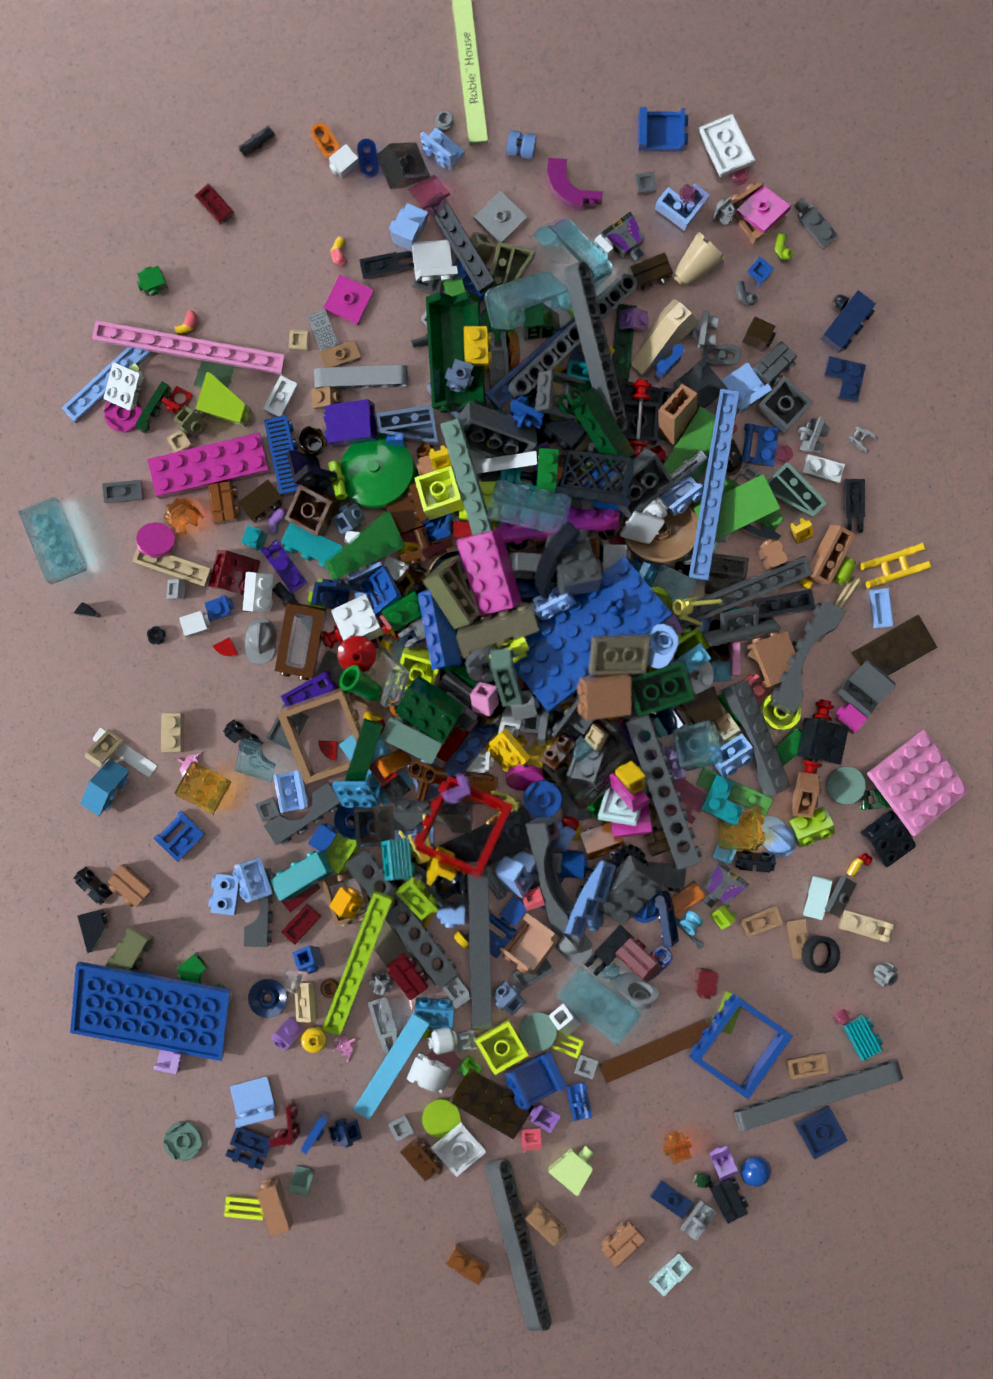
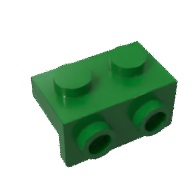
M415 591L381 611L394 632L402 630L411 621L422 617L419 598Z

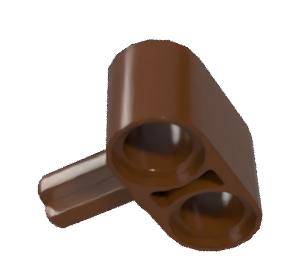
M414 760L408 767L409 775L420 781L415 796L420 801L426 800L430 784L441 785L442 781L446 782L448 777L447 771L444 768L428 762Z

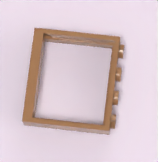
M341 688L284 707L277 713L305 784L346 771L351 761L314 773L291 715L339 699L357 743L361 731L358 722L360 717L358 711L352 707V696Z

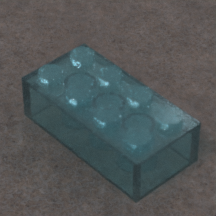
M496 480L487 518L555 534L567 522L572 497L562 493H551L545 489H533L527 485L511 484L506 480Z
M52 497L18 511L47 583L52 585L87 571L60 501L57 498Z
M580 965L577 966L556 994L557 999L617 1046L641 1016L638 1010Z

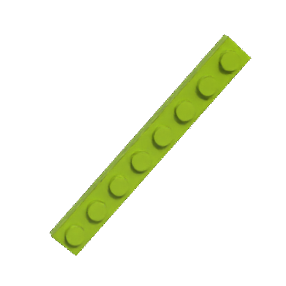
M374 891L322 1030L338 1037L341 1036L393 897Z

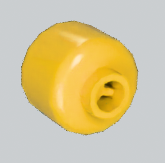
M319 1027L308 1028L301 1038L303 1048L309 1053L322 1051L327 1043L326 1032Z

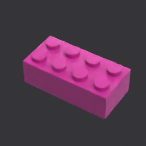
M500 528L457 540L469 585L480 611L478 616L514 608L522 603Z

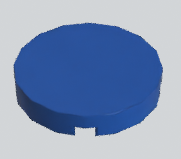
M548 781L532 783L524 794V806L526 811L533 817H552L559 811L562 804L560 790Z

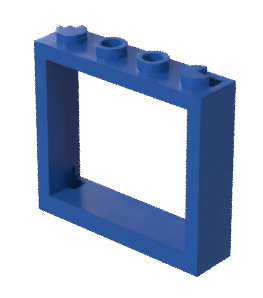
M733 993L728 1000L724 1001L722 1010L714 1015L710 1027L702 1032V1038L698 1044L693 1045V1050L689 1057L749 1100L793 1035ZM739 1005L778 1032L740 1086L702 1060Z

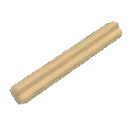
M856 576L851 577L849 583L833 605L844 609L860 585L861 580ZM826 634L819 638L817 642H822Z

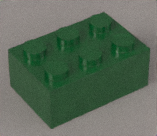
M685 661L631 678V695L639 717L697 699Z
M418 675L407 687L395 713L443 745L454 733L467 707Z

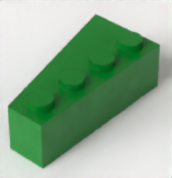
M390 511L381 514L345 546L341 547L324 561L332 580L338 579L405 547Z

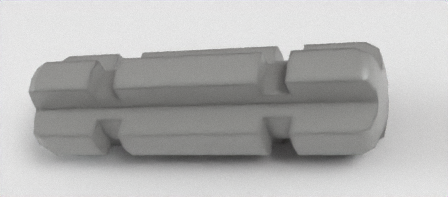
M489 865L487 866L488 885L492 892H495L494 895L497 900L503 899L507 893L501 888L500 881L495 873H492L493 870Z

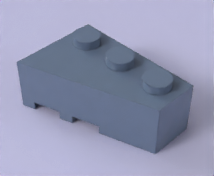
M432 405L375 413L379 435L388 436L390 434L395 436V433H403L405 441L439 446Z

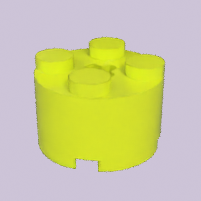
M771 694L767 696L760 707L766 726L777 731L794 727L801 718V705L799 704L796 712L792 715L782 711L784 715H778L777 708L770 705L773 700L770 698Z

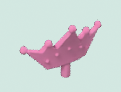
M202 752L188 755L185 761L181 758L178 759L182 763L180 772L184 779L183 782H186V775L191 776L189 771L195 770L198 772L194 762H199L196 757L202 755Z
M341 1034L340 1037L337 1036L334 1039V1042L338 1041L339 1043L336 1049H333V1052L344 1051L341 1056L347 1055V1062H349L353 1051L351 1043L356 1040L353 1038L348 1041L346 1035Z

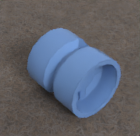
M510 130L506 155L517 156L521 154L522 158L532 159L537 134L525 133V135H522L521 131ZM518 141H522L521 148L517 147Z
M557 821L560 836L556 843V848L565 853L577 831L568 826L564 828L563 824Z

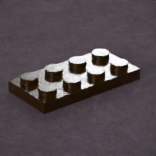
M918 614L851 653L859 667L865 661H870L889 676L938 647Z
M472 1068L469 1069L449 1100L453 1105L513 1140L534 1108L531 1105L529 1109H521L514 1100V1093Z

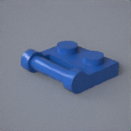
M676 344L667 359L663 358L657 364L654 378L658 382H661L680 362L681 356L684 353V347L681 344Z
M746 423L744 426L746 433L743 455L740 456V462L773 467L779 428ZM753 432L758 433L755 457L750 456Z
M456 512L432 519L431 523L426 525L425 530L429 542L450 536L452 531L451 525Z
M384 565L361 583V588L367 589L366 594L374 608L373 612L376 617L381 616L382 610L394 604L402 597L388 567ZM373 586H374V588H375V590H376V592H377V594H378V596H379V598H380V600H381V603H379V601H378V599H377V597H376V595H375V593H374V591H373V589H372Z
M181 810L160 835L157 834L154 837V840L177 862L205 835ZM184 822L186 826L168 844L165 839Z
M489 910V922L506 934V937L503 939L489 929L490 954L497 959L501 954L499 949L507 946L517 930L513 927L511 929L491 914Z

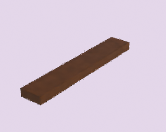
M706 1019L699 1020L599 1064L606 1083L698 1044L702 1038V1032L709 1028Z

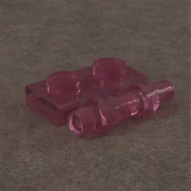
M681 779L676 781L673 787L675 791L679 790L682 802L688 805L686 812L689 820L687 821L692 824L696 818L690 814L691 811L694 809L700 813L707 795L687 780ZM670 804L666 807L669 811L676 812L675 805Z

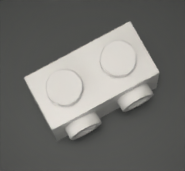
M246 572L243 610L270 613L273 605L271 598L272 589L274 588L273 574Z

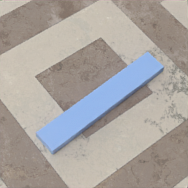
M127 347L67 402L62 409L76 423L104 398L113 362L130 368L134 363L137 366L140 365L153 352Z

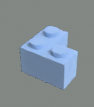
M694 184L685 197L682 198L667 187L657 200L655 209L685 231L708 202L710 194Z
M408 203L405 208H401L397 219L392 220L389 228L393 243L412 251L413 243L418 242L429 218L428 212Z
M522 850L514 855L512 859L504 856L495 869V874L503 889L521 898H524L538 876L534 856Z

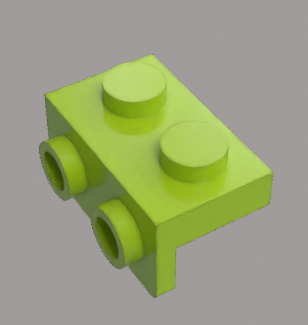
M825 806L814 810L812 818L799 816L789 820L799 847L810 846L818 840L828 839L835 834L834 823Z
M339 833L336 835L325 852L335 873L340 874L341 871L345 873L347 868L344 864L348 862L351 855L355 856L361 848L358 845L360 843L358 839H347Z
M413 876V878H410L396 890V895L420 920H423L431 912L437 913L439 905L434 895L426 890L425 884L421 880L417 881Z

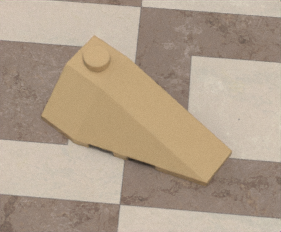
M673 299L659 313L631 365L644 377L698 324L694 315L681 302Z

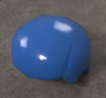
M761 1156L750 1157L742 1164L740 1173L746 1184L752 1187H759L766 1184L770 1179L772 1169L770 1163Z

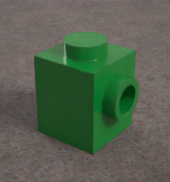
M159 266L153 268L146 267L140 273H137L139 280L136 282L139 290L144 291L147 296H156L161 293V290L168 288Z

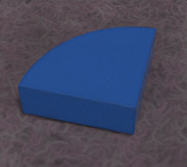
M395 433V436L389 434L386 437L385 444L404 447L405 436L403 433Z

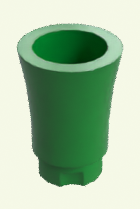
M355 665L348 667L342 673L339 682L342 690L356 694L370 702L377 701L381 697L383 690L376 681L368 677Z

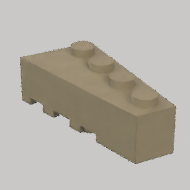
M524 602L511 609L480 615L470 624L459 627L456 639L463 658L470 655L469 652L477 649L480 651L486 649L485 646H490L494 643L498 646L502 645L510 637L518 639L539 631L540 621L534 613V603L528 604Z

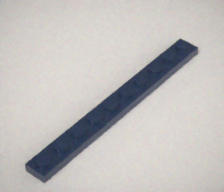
M624 280L623 285L628 289V283ZM610 293L611 300L615 301V295ZM575 316L485 393L496 409H499L513 397L509 391L510 382L575 320ZM571 331L570 336L573 340H575L576 334L575 332ZM557 344V350L562 353L563 347ZM545 356L543 361L548 366L550 361ZM533 369L530 370L532 378L536 377V372ZM518 382L517 389L520 391L523 386Z

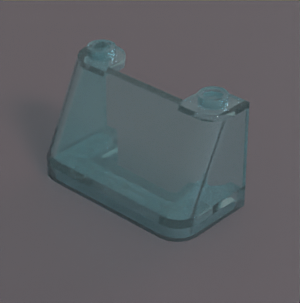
M567 217L559 218L541 226L532 235L544 248L547 245H554L559 248L563 244L579 262H586L591 271L595 290L613 272V265L610 260Z
M539 272L490 288L484 296L493 329L511 330L520 327L525 321L524 309L540 303H548L551 309H573L568 288L551 272Z

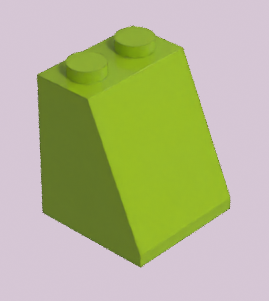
M207 372L196 410L203 414L246 427V424L250 423L252 418L251 408L214 375Z

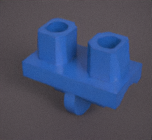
M522 395L517 400L513 399L511 401L509 414L513 416L514 420L518 421V428L521 429L524 424L529 427L533 425L539 429L541 428L544 412L536 411V405L534 408L529 407L528 398Z
M585 1082L568 1085L567 1093L573 1121L592 1118Z

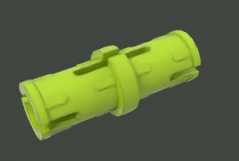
M331 461L328 463L329 470L336 472L338 477L331 485L334 488L335 498L343 500L348 496L344 484L346 481L345 476L342 475L340 462Z

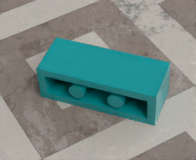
M291 522L281 541L286 551L293 554L297 551L302 554V558L310 562L312 559L319 561L318 565L325 569L327 568L324 561L343 547L322 536H315Z
M312 851L306 855V859L293 862L288 870L277 872L274 875L275 877L270 880V883L279 901H288L330 876L334 871L324 852Z

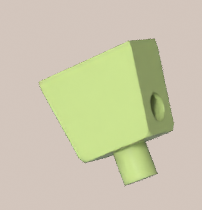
M586 1145L580 1153L571 1148L548 1168V1172L573 1194L578 1196L593 1170V1166L588 1160L594 1152Z

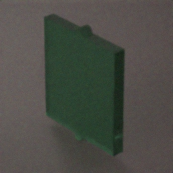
M202 361L200 368L197 369L198 373L193 385L202 388L206 373L209 372L228 388L229 384L232 383L231 379L236 367Z

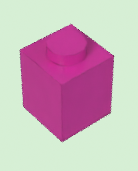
M851 704L842 705L836 711L837 716L835 718L841 725L849 727L848 731L851 734L856 733L868 719Z

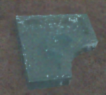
M242 738L235 771L271 782L276 764L264 756L261 750V743Z

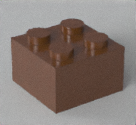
M299 485L284 519L315 536L326 535L332 522L331 517L335 515L340 500L321 490Z

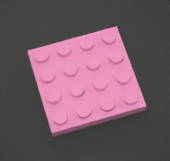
M924 729L867 773L912 836L920 833L969 792L968 788Z

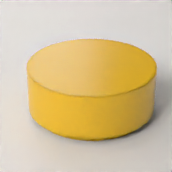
M460 930L454 934L455 940L464 949H468L469 938Z

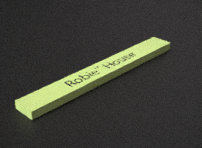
M452 0L469 144L486 143L488 138L471 0Z

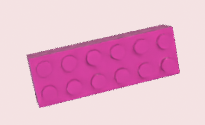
M260 433L147 459L155 495L159 499L207 489L209 484L228 481L232 483L271 473L263 438Z

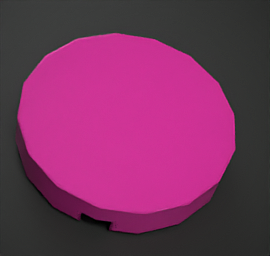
M108 401L104 408L105 421L110 428L117 432L126 433L133 431L137 428L136 421L142 413L141 405L137 401V406H134V410L131 409L130 411Z
M157 522L148 523L142 526L137 533V548L142 554L150 555L152 558L164 557L172 551L175 544L174 533L165 524Z
M517 765L506 773V784L510 788L519 791H526L532 783L544 781L543 771L533 765H529V768L524 767V765Z

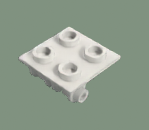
M113 362L104 399L127 410H134L140 395L136 390H141V387L138 385H141L144 376H142L143 372L133 371Z

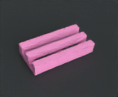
M740 640L730 642L731 676L740 675Z

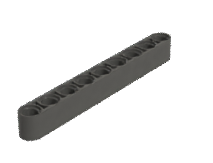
M582 261L565 268V280L592 388H595L619 428L624 432L628 424L589 265Z
M627 274L618 278L597 298L598 304L602 308V320L635 290L637 280L633 275ZM624 280L628 283V289L623 285ZM610 293L615 295V301L611 300ZM576 320L510 382L509 391L513 396L517 397L527 394L538 384V373L552 370L581 342ZM571 331L575 332L576 334L575 340H573L570 336ZM557 344L562 345V353L557 350ZM545 356L550 361L548 366L543 361ZM531 369H533L536 372L535 379L532 378L530 375ZM518 382L523 386L522 392L517 389Z
M467 862V864H469V865H471V866H473V867H476V865H477V863H478V862ZM486 864L480 879L467 874L472 1030L492 1029L488 867Z
M893 1059L733 1111L739 1131H746L903 1080L898 1060Z
M507 1159L490 1160L486 1164V1174L525 1324L530 1331H547L551 1327V1316L512 1166Z

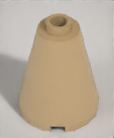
M698 232L675 269L674 274L676 276L674 279L681 286L683 284L688 286L722 263L726 258L710 241L705 239L704 235Z

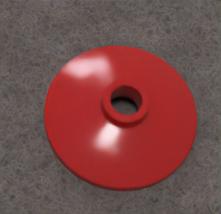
M363 636L348 637L338 648V661L345 670L355 665L364 673L375 663V646L369 639ZM359 654L360 658L354 659L353 655Z

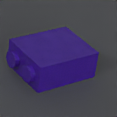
M364 399L325 405L323 417L327 429L325 430L327 443L333 447L377 441L375 404L372 401Z

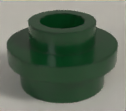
M695 1175V1179H693L696 1187L708 1188V1184H712L709 1175Z

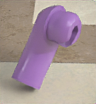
M280 507L269 515L268 533H278V522L285 518L288 512L287 509Z

